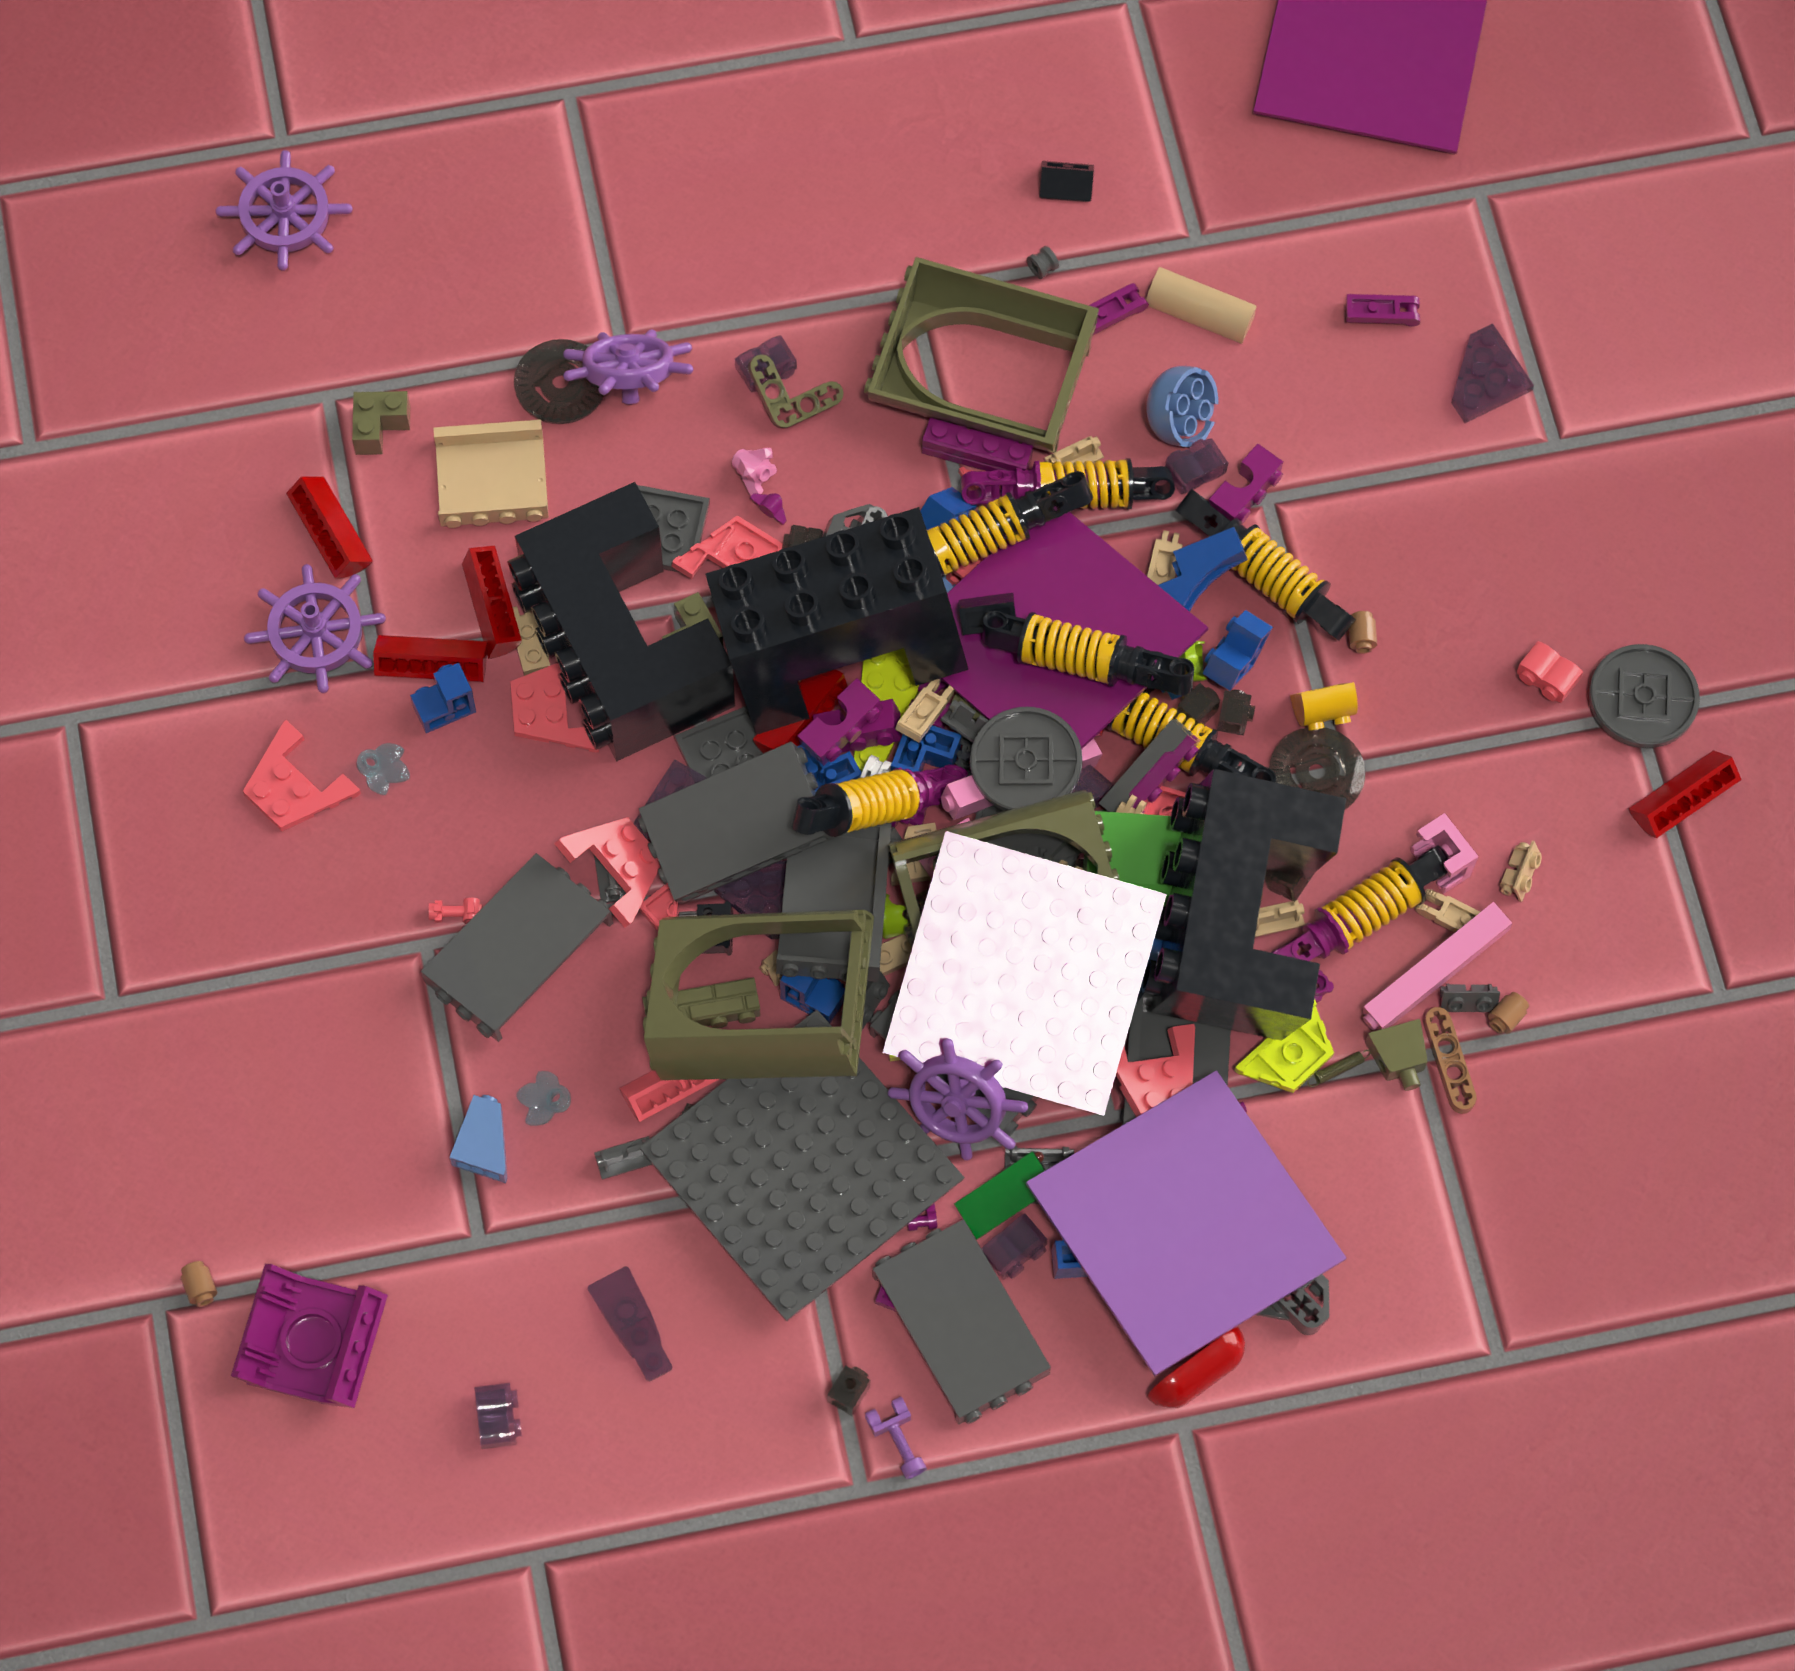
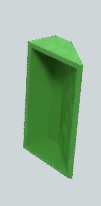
M1094 811L1095 815L1100 814L1105 830H1103V835L1101 836L1103 842H1109L1112 852L1111 862H1109L1111 869H1117L1120 881L1167 894L1164 906H1166L1172 886L1161 884V869L1167 851L1175 852L1181 837V832L1170 830L1171 816ZM1084 854L1083 870L1097 874L1096 867Z

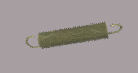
M1358 1051L1318 1071L1310 1078L1315 1077L1318 1084H1323L1325 1081L1362 1064L1367 1057L1364 1058ZM1310 1078L1308 1079V1082H1307V1083H1308V1086H1310V1087H1315V1086L1318 1085V1084H1316V1085H1314V1086L1309 1085V1080H1310Z

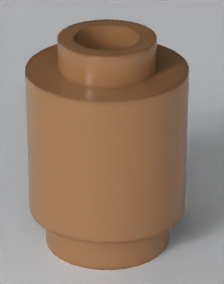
M1355 612L1351 615L1356 621L1349 628L1350 648L1356 650L1357 653H1369L1377 646L1376 620L1371 612Z
M1516 992L1505 995L1488 1015L1490 1027L1499 1034H1510L1527 1014L1528 1002Z
M202 1261L185 1265L181 1269L182 1275L180 1278L189 1303L197 1304L198 1307L211 1304L214 1301L213 1298L217 1295V1290L208 1267L204 1266Z

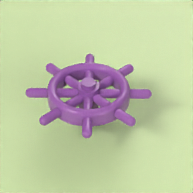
M283 150L280 153V168L267 170L256 177H253L243 167H238L235 170L236 176L247 184L241 193L238 206H219L216 208V214L220 217L239 216L243 230L247 234L246 237L233 247L235 255H241L255 243L266 250L278 252L277 267L281 271L288 268V252L303 249L312 243H315L325 253H331L333 251L332 244L321 236L328 223L329 214H350L353 210L352 206L347 203L328 204L327 195L322 184L334 174L335 169L333 166L328 165L316 176H312L303 170L290 167L291 154L287 150ZM290 184L302 187L293 196L290 194ZM310 194L317 201V204H300ZM260 196L270 205H253V203ZM298 215H315V217L308 224ZM251 216H268L258 226L251 219ZM278 223V236L266 233ZM293 224L300 232L289 235V225Z
M653 329L648 330L645 335L622 334L609 336L605 332H601L598 334L599 341L591 344L585 351L566 349L563 356L565 359L582 361L583 367L565 371L563 378L566 381L586 378L591 383L599 386V393L602 395L608 394L611 389H622V402L625 404H635L639 402L638 388L647 387L651 392H656L659 389L658 383L669 377L671 373L689 375L693 372L691 364L674 362L673 356L689 353L692 350V345L685 342L669 346L665 341L656 338L657 333Z
M305 564L301 569L303 584L290 589L280 598L264 588L258 591V597L272 606L267 630L247 633L244 636V641L248 644L270 641L272 649L281 660L269 675V680L272 683L278 682L286 671L292 668L303 673L316 674L318 691L326 693L329 689L327 672L340 667L349 659H352L366 669L372 667V660L357 650L361 641L362 627L382 624L385 622L386 616L383 613L360 616L355 602L349 596L361 582L359 575H352L343 587L339 589L325 583H314L312 567ZM317 599L330 601L322 612H319ZM306 601L301 607V612L294 608L297 604ZM339 607H341L349 617L337 620H330V618L339 609ZM285 615L299 624L297 626L280 628ZM349 629L345 641L331 633V631ZM301 636L290 650L281 640ZM324 641L336 649L325 656L323 650ZM312 643L313 657L300 656L305 648Z
M946 1038L942 1042L944 1055L931 1058L925 1063H922L908 1050L900 1052V1059L913 1069L916 1074L911 1082L910 1089L892 1087L888 1090V1096L892 1099L909 1100L915 1115L922 1123L920 1127L926 1134L931 1131L945 1140L959 1143L961 1157L966 1161L970 1160L973 1156L971 1144L984 1141L990 1136L1008 1150L1015 1147V1141L1000 1129L999 1126L1006 1111L1024 1113L1028 1110V1104L1025 1101L1006 1099L1001 1084L994 1076L1003 1067L1000 1060L992 1061L985 1068L973 1060L956 1056L954 1042L950 1038ZM947 1074L949 1085L938 1075ZM926 1081L939 1092L926 1091ZM980 1089L985 1097L975 1096L976 1091ZM931 1103L941 1104V1107L936 1110ZM977 1108L990 1109V1118L988 1119ZM966 1115L977 1124L968 1125ZM946 1117H955V1122L947 1119Z

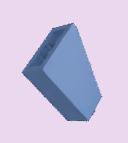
M473 1095L449 1157L451 1165L506 1183L508 1176L501 1104L498 1103L496 1098L489 1095H482V1097Z

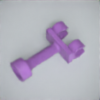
M899 1397L892 1400V1407L897 1415L896 1417L882 1423L877 1411L873 1409L865 1413V1418L874 1437L887 1431L890 1432L904 1460L901 1470L906 1479H911L926 1471L927 1467L921 1457L915 1458L906 1438H904L905 1436L900 1425L911 1421V1414L903 1398Z

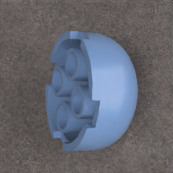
M1175 366L1157 377L1150 388L1146 405L1148 422L1157 437L1168 444L1182 447H1196L1206 440L1215 422L1209 421L1213 415L1214 404H1218V391L1212 375L1207 370H1202L1198 367ZM1197 420L1205 421L1203 430L1198 435L1192 437L1197 430ZM1180 436H1186L1191 438L1182 439Z

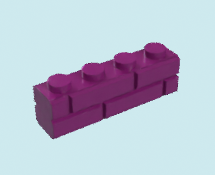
M933 418L929 419L922 443V454L984 471H1015L1016 468L1029 470L1033 454V446L1019 444L1017 441L973 429L968 430L966 427Z

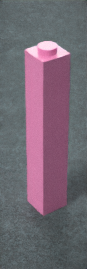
M1094 738L1082 749V771L1095 767L1102 755ZM972 775L947 784L941 796L942 806L946 812L950 813L953 820L993 806L980 793Z
M1494 902L1491 903L1366 1004L1363 1009V1014L1365 1015L1363 1017L1364 1022L1373 1031L1375 1029L1381 1030L1391 1027L1510 930L1512 922Z

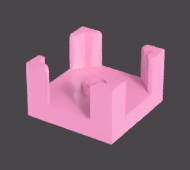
M1445 813L1417 831L1416 835L1418 838L1421 837L1422 840L1414 844L1410 850L1416 859L1437 845L1440 846L1448 859L1444 862V868L1448 873L1436 883L1443 894L1471 876L1478 855Z

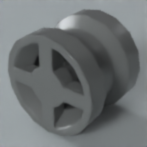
M1048 246L1039 249L1038 254H1031L1027 257L1029 268L1039 279L1047 276L1048 271H1054L1059 268V261Z

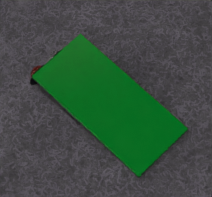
M1032 1151L954 1203L976 1240L1036 1201L1026 1182L1051 1168L1049 1165L1042 1164L1044 1155L1041 1152Z

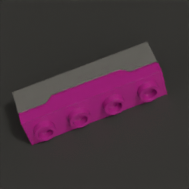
M1177 719L1171 720L1109 790L1099 804L1108 812H1116L1122 801L1127 804L1131 795L1137 797L1133 806L1135 809L1141 800L1146 803L1148 801L1153 803L1163 792L1160 787L1166 780L1172 782L1181 770L1178 768L1184 760L1189 762L1197 754L1199 749L1196 746L1201 740L1193 735Z

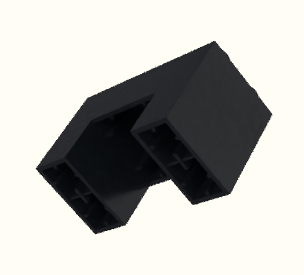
M636 482L515 535L518 556L507 561L515 580L512 583L513 591L524 613L532 610L538 625L535 628V632L540 645L548 658L556 656L562 673L558 674L562 687L572 704L579 701L586 717L582 720L583 726L596 750L608 745L617 762L735 707L733 668L729 656L708 618L647 646L619 593L624 589L664 572L659 525Z
M919 507L892 514L847 530H841L799 545L786 547L779 551L738 564H732L705 574L728 656L757 735L810 719L799 680L902 648L905 650L916 686L969 670L948 594Z
M1213 769L1200 784L1190 783L1185 798H1176L1170 817V830L1181 832V837L1176 851L1168 850L1163 861L1160 882L1161 884L1172 886L1167 905H1163L1154 939L1163 940L1162 948L1157 961L1148 960L1142 980V993L1153 995L1152 1013L1281 1041L1311 1020L1320 963L1253 949L1266 869L1308 879L1338 853L1346 798Z

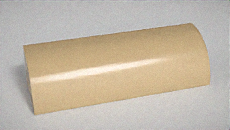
M1161 267L1158 268L1146 298L1149 307L1241 344L1254 320L1257 305Z

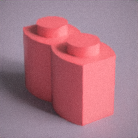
M1539 641L1521 661L1517 669V674L1522 682L1529 686L1533 685L1540 688L1542 694L1548 700L1560 703L1564 701L1580 681L1583 673L1573 662L1561 657L1552 648Z

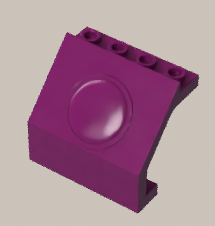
M265 1264L231 1377L247 1382V1385L330 1406L355 1408L388 1295L368 1286L359 1285L358 1290L303 1277L273 1264Z

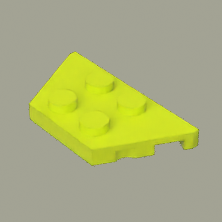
M1314 999L1310 1021L1282 1041L1266 1038L1235 1067L1234 1071L1237 1074L1294 1093L1334 1055L1331 1042L1326 1036L1323 1020L1320 1019L1316 1008V1000Z

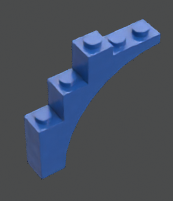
M1235 527L1173 551L1176 561L1172 562L1177 577L1158 586L1190 612L1196 600L1213 581L1229 569L1248 560ZM1167 692L1171 700L1182 696Z

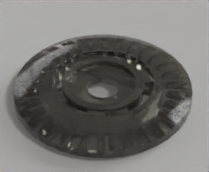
M556 339L533 347L522 357L515 371L514 388L518 401L530 415L552 424H567L579 421L597 409L605 395L599 393L598 385L591 383L586 378L569 381L568 385L564 388H557L553 385L555 377L563 376L565 371L576 369L569 362L578 367H583L582 361L565 359L563 356L566 349L585 351L588 346L573 340ZM535 387H540V390H541L542 394L544 395V397H545L546 399H548L549 401H551V402H547V401L536 391Z
M1308 727L1288 734L1275 747L1269 763V768L1276 775L1275 783L1300 788L1291 775L1290 768L1295 767V776L1302 786L1301 789L1346 798L1345 810L1357 800L1365 782V764L1358 748L1343 734L1325 727L1308 731ZM1334 755H1337L1340 759L1345 773L1344 776L1339 775L1340 766ZM1319 764L1324 767L1326 774L1319 779L1313 778L1309 773V768L1312 765Z

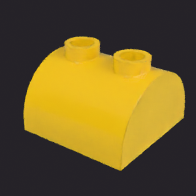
M1354 682L1290 695L1296 719L1300 726H1308V731L1324 728V722L1334 720L1335 725L1351 722L1350 716L1357 714L1358 701Z

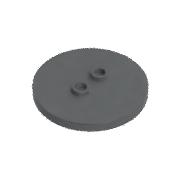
M1635 644L1613 651L1600 662L1590 682L1589 702L1592 713L1599 725L1614 739L1633 747L1656 748L1676 741L1687 732L1697 715L1700 693L1694 674L1678 656L1658 646Z
M1036 707L1012 708L991 718L975 737L970 755L972 777L978 790L991 804L1004 811L1072 793L1080 779L1083 762L1081 745L1071 726L1055 713Z

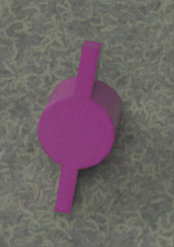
M753 493L749 498L759 506L765 515L774 518L781 525H784L787 521L782 498L779 494L765 495Z

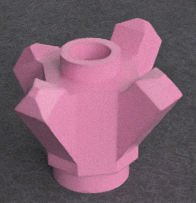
M771 448L754 451L741 449L736 452L732 459V466L741 475L750 496L753 493L762 494L764 491L761 486L762 482L767 481L770 476L777 472L776 466L769 462V459L773 458Z

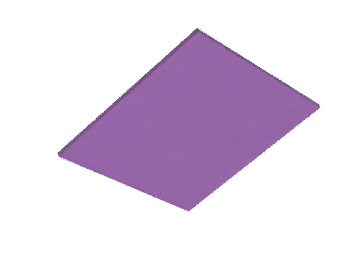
M1217 1070L1026 1182V1185L1154 1376L1347 1259Z

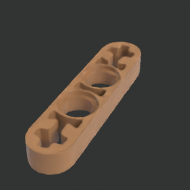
M1434 1007L1427 1012L1424 1019V1027L1449 1104L1455 1112L1466 1114L1473 1109L1476 1103V1093L1451 1016L1444 1008ZM1434 1016H1437L1439 1020H1444L1441 1024L1442 1034L1438 1035V1025L1431 1023ZM1449 1041L1453 1045V1052L1449 1054L1442 1053L1438 1048L1439 1042ZM1450 1067H1457L1461 1070L1462 1077L1458 1080L1450 1079L1446 1070ZM1462 1084H1465L1461 1088L1463 1097H1469L1466 1105H1463L1462 1101H1456L1459 1097L1458 1087Z

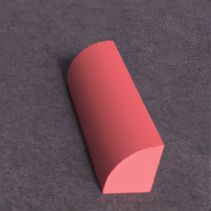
M654 1070L619 1089L636 1119L641 1122L719 1079L661 1080Z

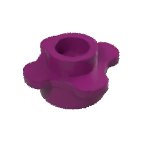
M1319 970L1317 980L1319 988H1316L1314 998L1316 1002H1320L1322 996L1332 992L1334 988L1333 983L1328 980L1321 970Z

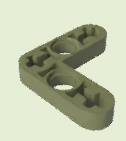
M762 354L757 355L748 363L749 374L770 420L778 428L792 426L838 404L843 398V388L840 384L830 381L790 399L770 357ZM758 359L761 363L766 362L767 367L764 368V372L767 377L772 374L774 379L767 380L762 384L760 383L759 379H763L764 376L761 371L756 372L755 367L758 365ZM769 384H775L779 389V395L775 399H770L766 396L765 388ZM826 387H829L830 390H836L833 401L831 398H826L819 402L818 397L814 394L816 391L818 396L827 393ZM804 397H809L814 403V407L810 412H804L800 407V401ZM793 402L794 409L800 417L797 418L796 413L786 418L787 423L784 420L779 421L777 419V416L780 415L779 409H782L783 412L793 409L790 405Z

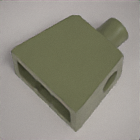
M1420 1019L1368 1033L1365 1041L1368 1050H1371V1055L1387 1081L1400 1078L1405 1091L1421 1086L1417 1073L1425 1070L1427 1054Z

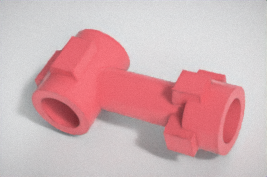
M465 898L463 906H443L442 900H437L435 903H429V920L442 922L443 917H463V923L467 924L482 909V904H480V899Z

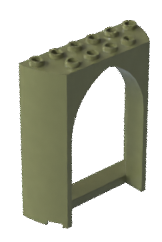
M915 257L913 266L908 265L905 272L904 281H907L905 288L900 287L896 299V303H898L897 310H892L888 322L890 326L889 333L884 332L880 344V348H882L881 355L875 356L872 366L874 371L873 378L868 377L864 393L868 394L869 400L966 427L967 429L1017 441L1019 444H1028L1033 446V448L1047 452H1057L1060 432L1085 357L1089 356L1091 350V339L1095 332L1099 308ZM962 324L990 328L1073 352L1046 431L962 407L937 397L923 387L911 373L906 364L903 349L914 339L930 330L948 325Z
M1080 790L889 843L888 846L914 938L921 914L907 863L939 855L945 831L983 842L1024 833L1052 836L1071 844L1085 854L1096 867L1098 875L1120 881L1117 869H1111L1109 862H1111L1112 852L1109 842H1103L1101 835H1103V830H1105L1101 815H1095L1094 808L1096 806L1092 792Z
M866 910L662 918L659 922L658 937L654 939L655 959L650 967L652 982L651 989L647 992L648 1012L643 1020L644 1040L650 1057L651 1070H655L661 1080L857 1076L874 916ZM852 931L841 1027L716 1029L689 1019L680 1011L677 1005L680 975L700 954L723 941L746 935Z

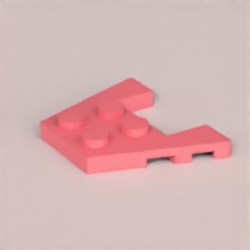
M736 516L711 533L710 537L703 542L692 546L687 553L681 557H676L672 561L671 567L692 579L706 559L725 568L732 564H738L782 549L783 543L741 517Z
M558 663L510 681L515 736L547 743L549 741L564 744L566 747H578L595 753L599 752V749L596 750L593 747L584 727L568 728L566 697L558 675L562 673Z
M287 720L282 723L243 790L244 796L281 831L314 817V814L324 809H332L338 806L340 802L350 797L352 799L356 798L361 794L360 789L344 774H341L324 791L320 792L285 757L304 741V737Z
M629 817L561 837L555 842V846L570 863L587 849L591 850L626 892L609 910L624 928L631 924L661 865L658 858L654 859L648 846L649 841Z
M1194 1024L1174 1026L1167 1029L1174 1055L1171 1057L1128 1062L1125 1047H1123L1116 1076L1121 1083L1119 1088L1136 1117L1193 1084Z

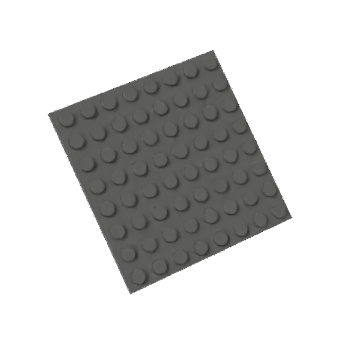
M816 1010L794 1028L832 1026ZM860 1058L857 1076L727 1079L639 1147L646 1158L786 1322L965 1178L896 1099L888 1096V1089Z

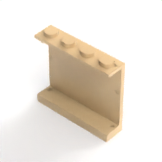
M541 420L433 428L440 511H438L441 526L456 528L466 524L483 526L492 522L510 524L518 520L536 522L549 518Z

